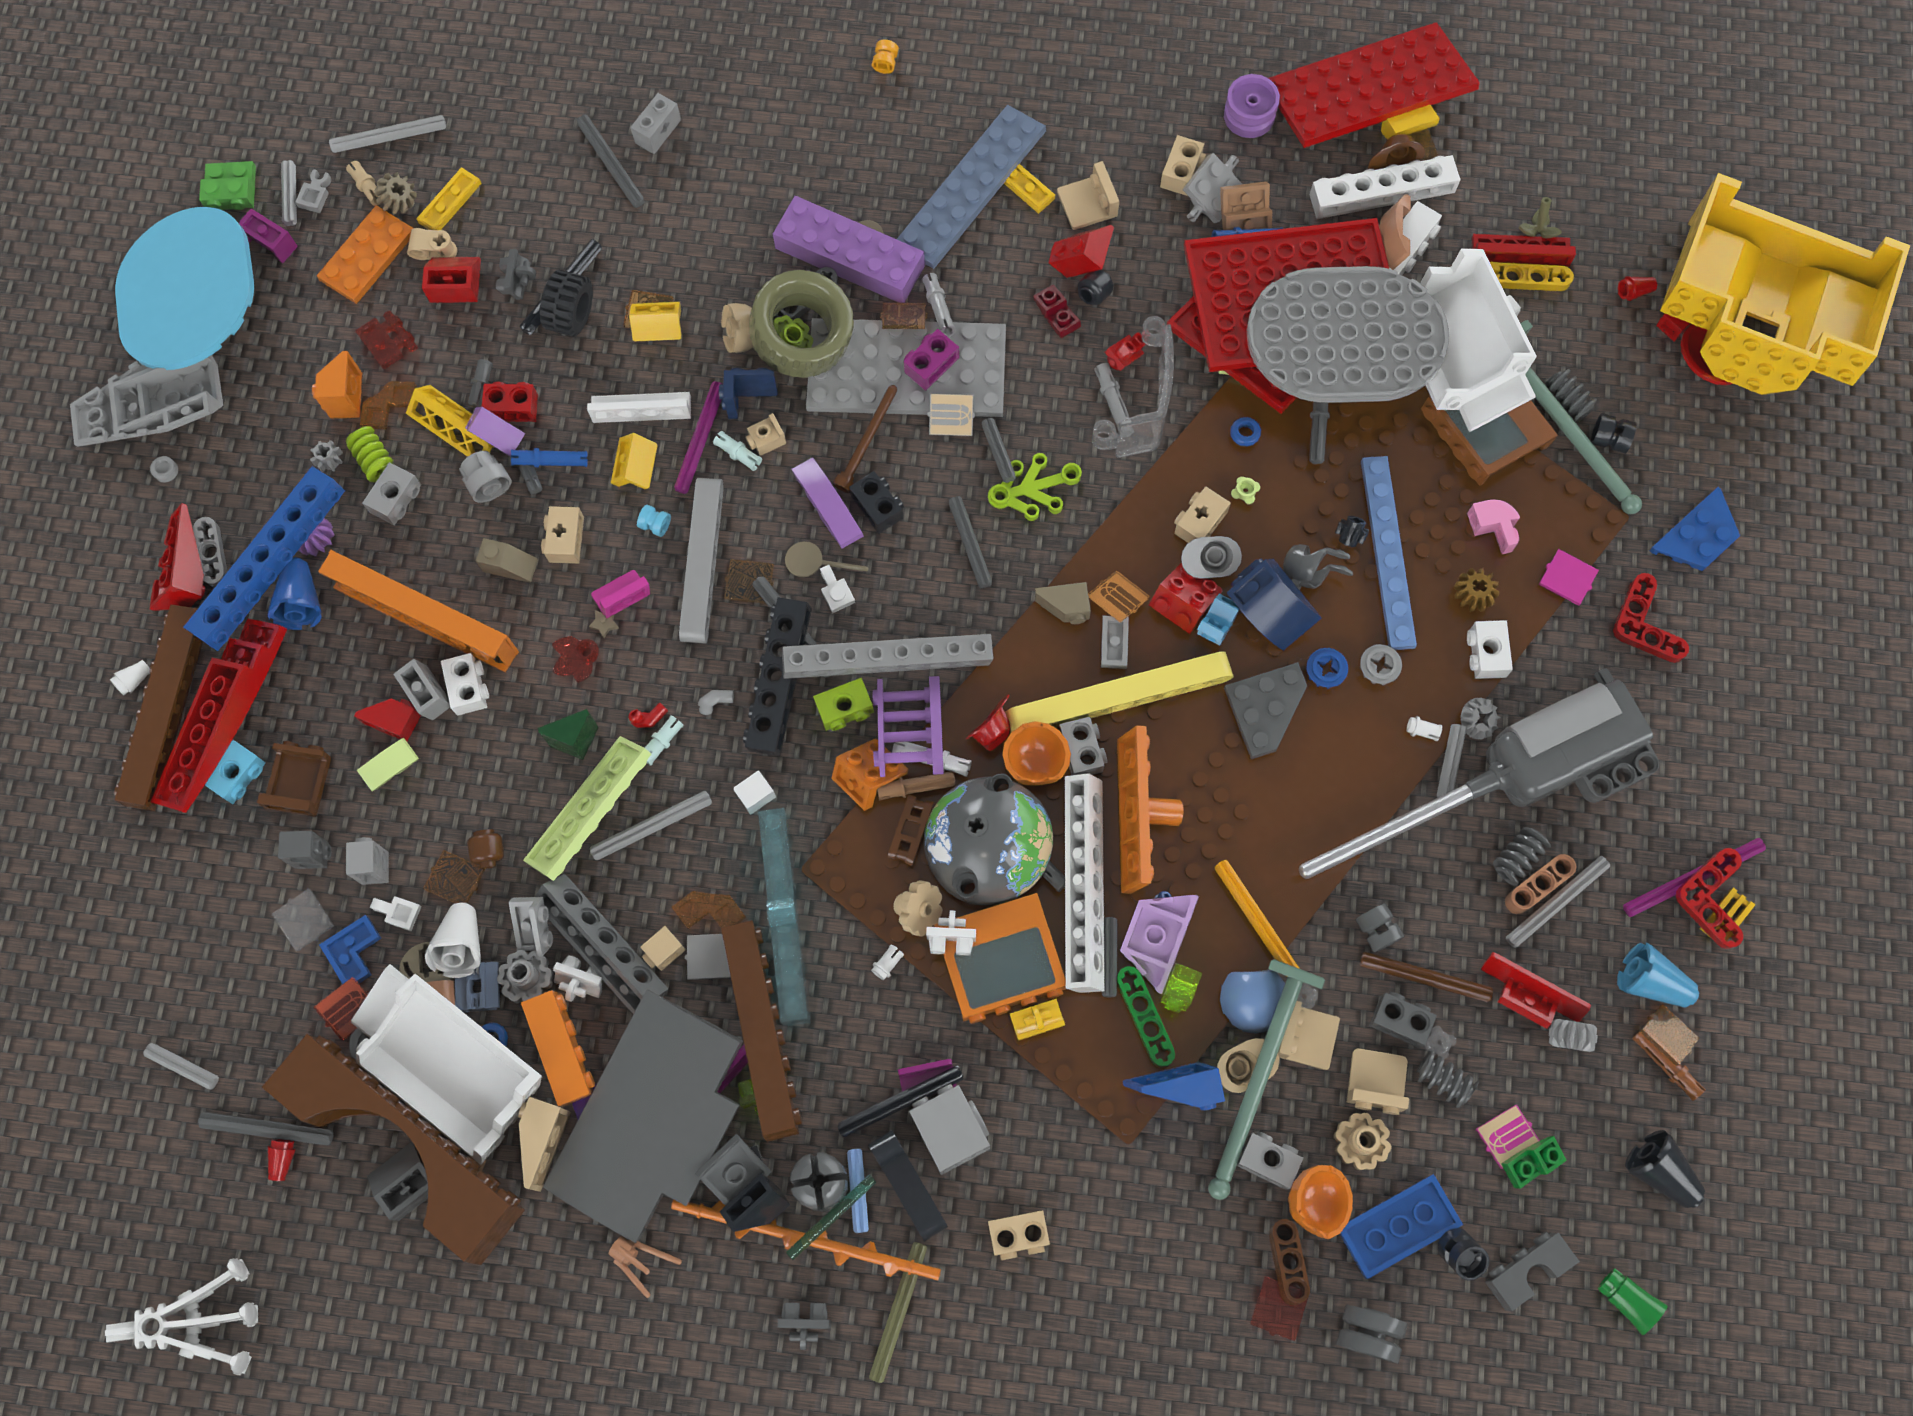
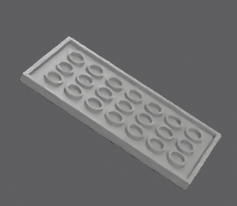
M812 318L811 336L814 339L812 347L821 344L828 337L827 327L823 319ZM854 320L849 345L840 361L829 371L817 376L808 377L807 411L875 413L888 387L895 385L897 393L886 414L927 415L930 411V393L974 394L973 413H975V416L1003 417L1006 324L953 322L955 326L954 334L950 336L948 328H946V332L948 334L947 337L959 346V359L925 391L904 373V358L911 350L915 351L921 345L923 338L927 334H932L935 330L939 329L938 323L924 322V329L883 328L884 320ZM936 348V349H934L933 351H935V352H941V351H943V349H942V348ZM920 364L916 367L919 369H923L927 366L924 364Z

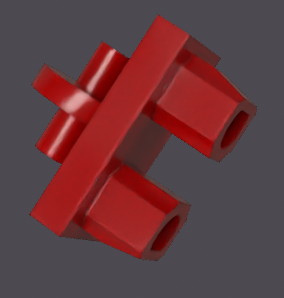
M1137 332L1132 337L1128 335L1109 347L1105 354L1107 355L1110 367L1121 371L1144 354L1142 348L1147 344L1145 338Z

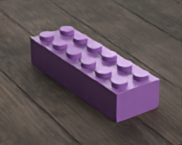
M794 196L773 232L775 248L818 268L830 267L835 270L837 276L903 305L925 267L924 251L798 196Z

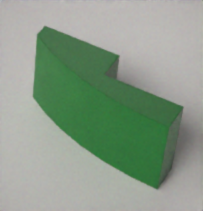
M1549 1136L1516 1153L1501 1164L1513 1187L1521 1189L1540 1174H1549L1567 1160L1555 1137Z

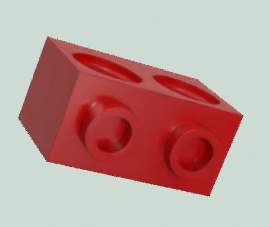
M493 382L492 384H484L483 408L506 422H536L538 394L533 384L527 382H518L516 384ZM502 398L500 402L493 403L496 399ZM526 398L525 402L518 403L521 399Z

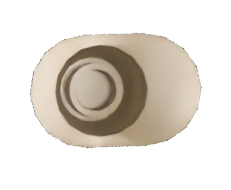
M1254 1038L1231 1048L1220 1057L1217 1068H1219L1222 1086L1225 1089L1236 1093L1246 1091L1265 1039ZM1277 1054V1056H1276L1274 1065H1273V1067H1272V1070H1271V1073H1270V1076H1269L1268 1079H1270V1078L1275 1074V1072H1276L1277 1069H1278V1066H1279V1055H1278V1054Z

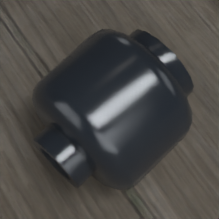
M1097 270L1087 273L1079 281L1077 289L1079 297L1084 303L1099 305L1113 292L1114 285L1107 272Z

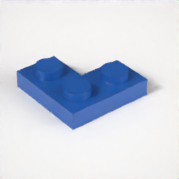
M364 915L319 944L342 984L351 978L359 984L371 976L359 953L382 938L370 918Z

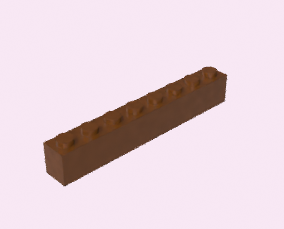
M170 605L169 612L164 617L163 633L157 641V654L155 660L150 665V678L143 690L144 699L142 706L136 714L137 723L134 733L129 738L127 758L122 762L120 782L116 785L114 791V801L125 807L150 811L156 810L157 804L150 801L173 750L203 643L202 640L183 628L197 611V608Z
M753 920L723 927L721 930L762 1135L769 1142L799 1134L798 1125L802 1124L799 1108H794L792 1098L797 1097L793 1081L788 1082L787 1072L791 1071L788 1055H783L781 1046L786 1044L783 1030L777 1029L776 1020L780 1019L777 1003L772 1004L770 994H774L775 991L772 979L766 976L765 969L769 968L766 952L762 953L760 944L764 943L761 928L756 929Z

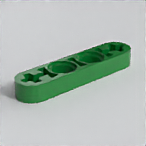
M1124 967L1117 975L1118 988L1151 1062L1160 1068L1167 1067L1175 1059L1173 1045L1141 973L1135 967ZM1127 972L1130 976L1135 975L1136 977L1133 981L1135 990L1139 987L1142 989V991L1135 992L1130 997L1126 993L1132 991L1128 983L1123 984L1122 982L1125 977L1124 973ZM1136 997L1146 999L1148 1007L1145 1011L1139 1012L1133 1008L1132 1002ZM1147 1022L1157 1024L1159 1032L1155 1037H1149L1144 1033L1143 1028ZM1161 1037L1164 1038L1165 1042H1160L1159 1044L1163 1051H1169L1166 1062H1163L1162 1059H1156L1155 1055L1158 1053V1048L1156 1044L1150 1047L1149 1043L1156 1042Z

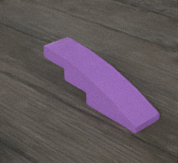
M814 458L792 468L795 478L805 490L820 519L841 548L864 537L851 513Z

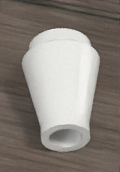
M141 660L132 666L114 673L115 676L110 681L123 696L128 692L131 694L145 677L150 674V668Z

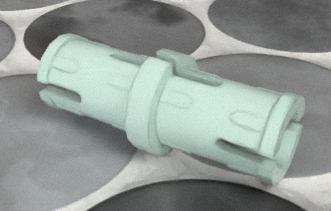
M720 431L718 433L720 438L717 436L714 438V445L730 454L731 459L734 461L739 460L752 471L757 469L755 464L758 466L761 464L762 458L745 448L746 445L741 441L737 442L726 435L725 432Z
M670 715L658 733H653L651 736L653 739L645 747L652 754L647 760V764L650 766L662 750L670 746L669 742L684 726L678 720L674 727L670 728L676 721V718Z

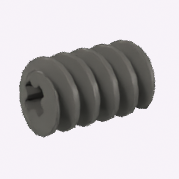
M1570 369L1563 372L1559 371L1544 384L1553 395H1556L1555 398L1558 402H1562V407L1565 410L1569 409L1568 414L1571 418L1575 417L1574 421L1577 424L1592 412L1597 399L1587 400L1591 392H1580L1584 386L1583 383L1577 386L1573 385L1577 377L1567 378L1571 371Z
M1523 827L1520 830V835H1516L1513 838V842L1506 846L1507 850H1503L1500 853V857L1493 861L1497 874L1507 883L1517 887L1519 882L1515 876L1520 879L1526 877L1522 868L1526 871H1531L1533 868L1529 861L1537 864L1539 859L1535 854L1544 856L1546 852L1542 846L1550 848L1549 841L1537 830Z
M1430 1050L1417 1068L1416 1072L1420 1073L1418 1082L1421 1083L1426 1078L1429 1079L1428 1089L1438 1085V1096L1447 1091L1446 1101L1449 1102L1456 1097V1108L1461 1107L1470 1099L1479 1081L1472 1085L1473 1077L1471 1075H1467L1462 1079L1463 1070L1461 1068L1453 1072L1454 1064L1452 1062H1448L1443 1066L1444 1057L1439 1056L1434 1059L1435 1051Z

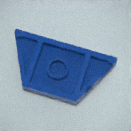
M1717 487L1649 551L1655 555L1661 553L1670 556L1672 561L1686 563L1690 567L1701 571L1708 567L1740 537L1721 489Z

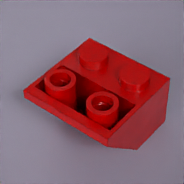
M432 257L424 266L422 290L429 302H478L481 258Z

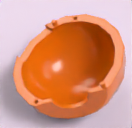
M1034 721L1022 724L1011 732L1006 742H1004L1003 759L1006 770L1020 784L1045 785L1057 782L1063 777L1069 767L1071 752L1068 741L1060 730L1048 723Z
M1315 1165L1302 1171L1293 1182L1289 1192L1290 1214L1296 1223L1308 1232L1325 1239L1333 1238L1342 1232L1348 1224L1352 1213L1353 1195L1349 1181L1340 1170L1331 1165Z

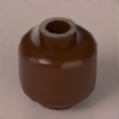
M494 829L475 831L473 836L467 840L469 860L472 864H480V869L496 867V862L504 858L502 837L494 833Z

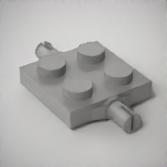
M1214 153L1209 154L1183 188V191L1191 198L1194 205L1187 215L1190 221L1195 222L1201 213L1207 215L1213 223H1217L1222 219L1220 187L1242 185L1232 172L1237 163H1239V159H1236V156L1231 155L1226 164H1223Z

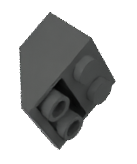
M413 1142L409 1143L367 1176L373 1197L389 1220H401L428 1199V1182L425 1167Z

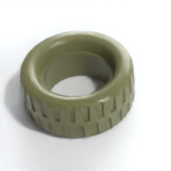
M808 270L786 271L772 277L758 291L750 313V339L758 356L777 372L791 377L808 378L829 371L840 361L846 352L854 327L853 310L844 291L831 279ZM798 305L810 308L824 320L828 337L821 344L811 348L794 347L779 337L773 325V317L781 309L789 306Z

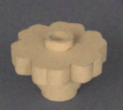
M919 880L910 884L909 892L905 891L896 897L894 911L900 916L899 922L904 931L911 932L913 935L924 936L927 932V927L938 924L943 910L939 905L942 895L937 886Z
M1368 1113L1352 1114L1348 1121L1338 1124L1334 1138L1339 1144L1335 1151L1344 1164L1353 1163L1357 1170L1374 1169L1377 1162L1386 1161L1391 1150V1144L1386 1140L1390 1135V1131L1385 1127L1382 1120L1376 1119L1372 1121ZM1359 1137H1363L1366 1140L1364 1147L1361 1145Z

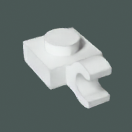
M830 565L820 568L821 575L827 585L821 589V592L832 614L854 604L855 599L845 579L837 581Z
M395 896L392 903L373 898L370 906L374 911L386 914L384 922L412 931L422 907L419 904Z

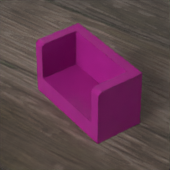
M250 209L239 222L247 235L248 242L254 240L273 252L281 263H284L298 247L288 231L253 209Z

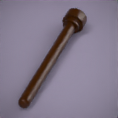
M890 385L886 390L845 471H841L840 475H836L832 485L837 489L850 493L849 487L854 484L853 475L897 393L895 385Z

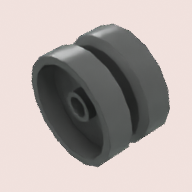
M1345 1305L1342 1319L1345 1323L1359 1329L1358 1332L1349 1329L1339 1330L1336 1345L1399 1364L1402 1349L1397 1344L1386 1341L1385 1338L1386 1336L1399 1340L1405 1338L1408 1323L1366 1307L1363 1309L1352 1305Z

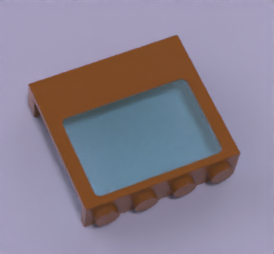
M1431 396L1427 398L1421 408L1425 418L1434 425L1440 438L1446 441L1452 449L1454 456L1461 461L1467 469L1469 476L1479 486L1483 485L1491 474L1533 450L1539 448L1543 451L1548 448L1558 436L1531 400L1471 432L1468 431L1459 410H1437Z

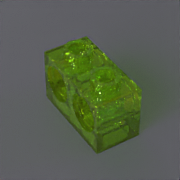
M1176 963L1170 973L1160 1002L1165 1003V1008L1173 1012L1180 1013L1181 1010L1186 1012L1192 1003L1202 973Z

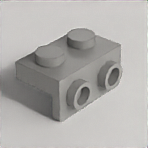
M543 897L512 898L509 901L517 951L521 949L524 951L535 950L537 956H544L552 946L553 936L552 932L548 929L549 912L548 908L544 906Z

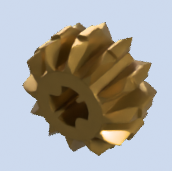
M1472 568L1468 570L1467 574L1462 573L1459 576V581L1455 583L1454 589L1457 590L1455 598L1462 599L1461 607L1468 604L1470 612L1474 611L1476 607L1482 612L1486 609V606H1493L1495 603L1494 599L1499 596V591L1496 590L1499 582L1491 581L1493 573L1486 576L1484 575L1483 568L1479 569L1477 573Z

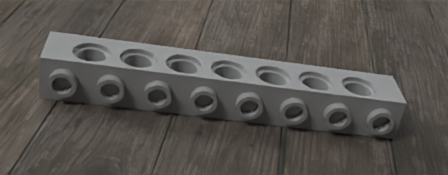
M991 634L787 646L782 649L784 679L988 666L993 661Z

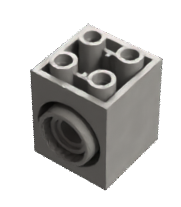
M952 1084L937 1091L938 1096L931 1100L924 1097L913 1103L914 1109L909 1111L941 1175L990 1150V1145L986 1139L989 1132L972 1100L967 1102L959 1085L953 1088Z

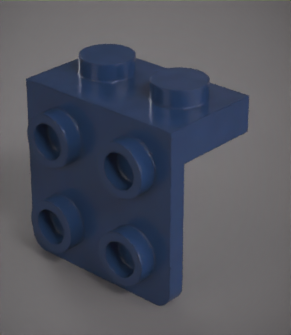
M733 368L731 370H724V382L719 384V398L722 399V410L727 411L728 419H738L739 397L777 396L778 391L775 373L767 368H757L756 370Z

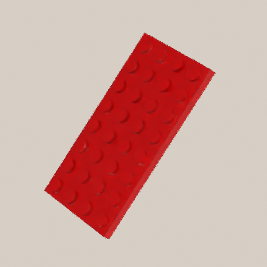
M1437 22L1268 78L1277 86L1280 94L1278 108L1303 148L1386 121L1388 118L1427 105H1434L1478 90L1480 84Z

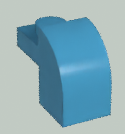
M1219 593L1206 617L1201 621L1197 634L1220 646L1240 609L1233 600Z

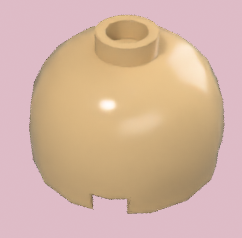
M731 303L723 307L721 325L722 328L726 327L727 336H723V341L727 351L730 353L745 352L753 348L749 334V319L752 307L746 304Z

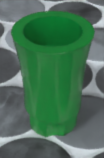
M1615 1268L1609 1272L1598 1287V1290L1608 1297L1607 1300L1634 1325L1641 1335H1645L1653 1328L1668 1307L1667 1304L1653 1297L1628 1276L1625 1277Z

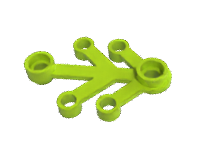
M1037 453L1033 456L1032 465L1021 485L1011 488L1014 481L997 484L989 490L988 501L994 508L1003 509L1009 506L1024 513L1027 520L1035 521L1039 517L1038 506L1035 504L1028 505L1016 499V497L1024 495L1048 506V510L1051 513L1058 514L1063 509L1062 499L1051 497L1039 490L1062 483L1067 485L1077 484L1081 479V468L1075 463H1068L1062 468V473L1035 480L1040 470L1047 466L1046 455ZM1037 459L1044 460V463L1037 464L1035 461ZM1019 460L1011 461L1012 467L1019 466L1021 468L1019 471H1014L1015 476H1021L1024 471L1023 463ZM1072 473L1076 477L1074 479H1069L1067 475ZM1003 495L1005 498L1003 500H997L996 496ZM1056 502L1060 506L1058 508H1053L1051 504ZM1032 509L1036 511V514L1029 515L1027 511Z

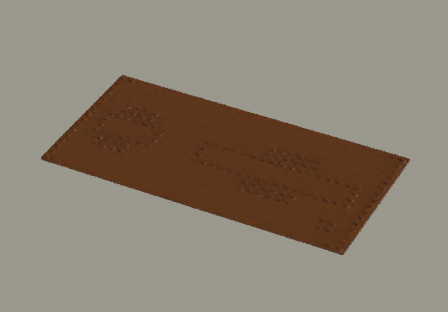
M1230 377L1047 586L1086 582L1088 596H1090L1117 574L1148 598L1140 605L1137 600L1119 586L1109 584L1107 588L1114 590L1116 588V591L1120 594L1111 592L1110 595L1127 608L1125 609L1113 598L1107 596L1106 589L1100 592L1103 598L1107 596L1105 600L1124 615H1127L1126 617H1129L1127 669L1101 668L1103 616L1112 615L1089 598L1090 619L1081 624L1063 622L1034 601L992 649L993 661L990 665L977 666L941 707L943 751H949L950 755L971 760L972 763L970 771H967V777L953 772L955 776L954 786L910 794L916 796L917 800L934 802V807L949 790L970 779L993 777L996 774L1003 773L1016 782L1007 772L1003 759L1004 742H1006L1008 737L991 751L986 750L973 737L965 739L983 723L1007 694L1010 696L1002 706L1004 712L1012 707L1212 653L1226 652L1234 676L1227 682L1091 718L1092 724L1096 723L1099 729L1100 739H1097L1099 749L1104 748L1107 757V763L1104 764L1103 772L1093 776L1102 780L1104 918H1117V975L1124 967L1131 966L1136 968L1120 950L1139 900L1154 899L1161 891L1170 893L1172 897L1199 896L1163 994L1158 993L1147 978L1141 974L1173 1045L1175 1059L1169 1066L1164 1068L1157 1067L1151 1062L1118 985L1116 997H1103L1102 991L1079 993L1065 989L1062 990L1063 995L1048 999L1046 995L1037 998L1036 1004L1022 1007L1021 1004L1011 1006L1012 1011L996 1015L995 1012L986 1014V1019L980 1021L1125 1144H1131L1167 1099L1144 1094L1123 1086V1080L1196 1063L1229 1022V1019L1223 1014L1220 1003L1221 987L1228 974L1231 972L1270 970L1268 968L1271 960L1274 959L1216 872L1215 866L1223 860L1229 862L1287 949L1363 852L1309 879H1305L1300 875L1299 866L1387 823L1447 748L1451 725H1462L1461 712L1465 704L1474 698L1486 699L1502 679H1475L1474 670L1470 669L1472 648L1467 644L1468 630L1471 629L1476 621L1507 620L1513 665L1565 600V598L1539 585L1547 570L1545 568L1546 565L1551 563L1557 550L1560 549L1592 566L1629 519L1625 512L1537 449L1491 474L1485 483L1479 486L1469 476L1467 469L1461 461L1454 456L1452 449L1446 441L1440 438L1434 425L1425 418L1421 408L1430 396L1426 385L1408 396L1394 400L1328 403L1330 418L1327 419L1324 462L1322 464H1312L1309 461L1312 428L1310 413L1313 411V401L1296 398L1280 414L1233 377ZM1445 410L1485 464H1491L1527 443L1495 419L1469 432L1459 410ZM1249 417L1260 425L1261 436L1258 442L1252 446L1245 447L1236 444L1232 440L1230 429L1233 422L1237 419ZM1247 427L1239 429V433L1243 436L1248 437L1253 434ZM1388 456L1417 643L1415 649L1395 650L1401 658L1402 670L1394 682L1385 685L1372 684L1368 678H1364L1360 668L1361 656L1369 647L1379 644L1388 646L1361 467L1362 458ZM1237 478H1251L1259 483L1260 490L1254 496V503L1246 504L1244 500L1234 499L1231 496V491L1237 486ZM1205 486L1231 503L1228 513L1210 537H1229L1241 549V564L1235 572L1229 576L1208 578L1221 587L1223 590L1222 595L1229 599L1231 598L1227 592L1232 588L1230 584L1253 561L1261 558L1263 561L1265 559H1274L1283 569L1285 556L1294 545L1302 544L1309 546L1310 554L1323 548L1342 550L1350 555V559H1341L1326 554L1316 571L1323 569L1329 564L1342 565L1351 570L1353 576L1330 571L1319 587L1315 589L1300 588V592L1322 619L1284 651L1268 640L1246 618L1241 610L1219 646L1197 634L1199 631L1197 629L1201 621L1206 617L1210 607L1204 612L1194 631L1189 634L1149 606L1159 585L1182 563V551L1188 544V542L1174 534L1176 529L1174 522L1182 510L1186 512L1191 506L1189 501L1196 492L1201 493ZM1487 500H1501L1510 504L1518 512L1520 518L1513 528H1516L1518 531L1519 541L1511 553H1501L1494 532L1474 535L1467 515L1474 503ZM1348 516H1356L1366 522L1364 528L1369 529L1366 540L1363 544L1358 543L1356 547L1342 544L1339 541L1340 535L1335 533L1341 519L1347 520ZM1472 568L1476 573L1479 569L1483 568L1484 575L1486 576L1493 573L1491 581L1499 582L1496 588L1499 591V596L1494 599L1495 603L1492 607L1486 606V609L1482 612L1477 607L1474 611L1470 612L1468 604L1461 607L1462 599L1455 598L1457 592L1454 589L1455 583L1459 581L1458 578L1462 573L1467 574L1468 570ZM1483 646L1485 652L1493 654V650L1489 646ZM1321 648H1332L1339 651L1345 657L1348 664V674L1339 686L1327 689L1322 686L1317 687L1316 683L1309 680L1306 666L1313 652ZM1382 657L1378 663L1374 662L1377 665V673L1383 668L1387 669L1384 666L1385 657ZM1331 660L1325 666L1320 665L1323 668L1322 676L1327 675L1328 672H1334L1330 669ZM1298 662L1307 687L1276 752L1251 759L1224 687L1225 685ZM1419 716L1420 720L1442 725L1439 740L1434 741L1419 735L1411 736L1409 732H1406L1410 717L1415 718ZM927 723L922 730L930 728L931 723ZM1135 726H1146L1147 735L1150 738V745L1147 750V761L1151 765L1148 776L1149 797L1181 800L1183 804V819L1179 826L1149 824L1150 839L1153 841V850L1150 857L1151 865L1154 868V876L1151 884L1132 894L1121 893L1117 739ZM1076 731L1073 734L1078 740L1087 738L1086 733L1083 731ZM926 741L911 742L923 747L932 748V743H926ZM1084 755L1080 758L1082 763L1086 765L1095 762L1090 755ZM922 762L903 763L908 768V773L902 776L903 780L933 775L932 765ZM1069 767L1063 777L1057 782L1045 785L1020 784L1040 800L1048 813L1053 830V849L1050 861L1064 875L1065 776H1071ZM1002 784L997 789V792L1007 790L1009 785ZM876 791L873 807L864 811L856 804L802 866V873L886 944L897 947L896 952L902 951L904 959L958 1003L944 955L931 954L926 934L924 936H917L903 930L899 922L900 916L894 911V901L898 895L903 894L905 891L909 892L912 882L921 880L938 887L942 895L939 905L943 910L940 918H949L950 910L955 911V918L996 905H974L961 901L948 893L937 882L930 870L925 855L924 835L913 866L907 865L905 861L897 858L896 860L888 859V852L909 794L905 795L906 798L899 796L879 800L878 792ZM913 809L911 815L920 818L922 812ZM982 824L979 828L975 827L974 831L977 832L978 829H983ZM901 842L900 849L909 851L911 844ZM1041 876L1029 891L1016 899L1035 893L1038 894L1066 979L1065 888L1058 892ZM975 883L966 885L964 894L972 893L975 889ZM1032 928L974 946L970 956L954 954L969 1006L972 1009L1055 983V977L1038 928ZM1128 972L1124 973L1125 977L1122 982L1123 984L1128 983L1132 990L1131 992H1126L1128 997L1135 992L1142 991L1141 987L1135 990L1133 981L1136 979L1135 975L1130 976ZM1136 997L1132 1002L1133 1008L1139 1012L1145 1011L1148 1007L1147 1001L1143 997ZM1057 999L1065 1026L1018 1041L1010 1013ZM1147 1022L1144 1025L1143 1030L1147 1036L1155 1037L1158 1034L1159 1028L1154 1022ZM1161 1037L1156 1042L1149 1043V1045L1153 1047L1156 1044L1158 1048V1053L1155 1055L1156 1059H1162L1163 1062H1166L1169 1051L1162 1050L1159 1043L1165 1041Z

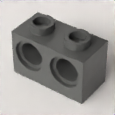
M313 831L279 832L278 858L295 869L327 868L328 860L331 859L332 854L329 842Z
M1390 992L1380 996L1369 1026L1417 1048H1421L1426 1045L1437 1015L1431 1013V1009L1423 1004H1410L1405 1001L1404 996ZM1386 1006H1391L1396 1010V1019H1390L1386 1016ZM1412 1017H1416L1421 1021L1422 1029L1420 1031L1415 1030L1411 1026L1410 1021Z

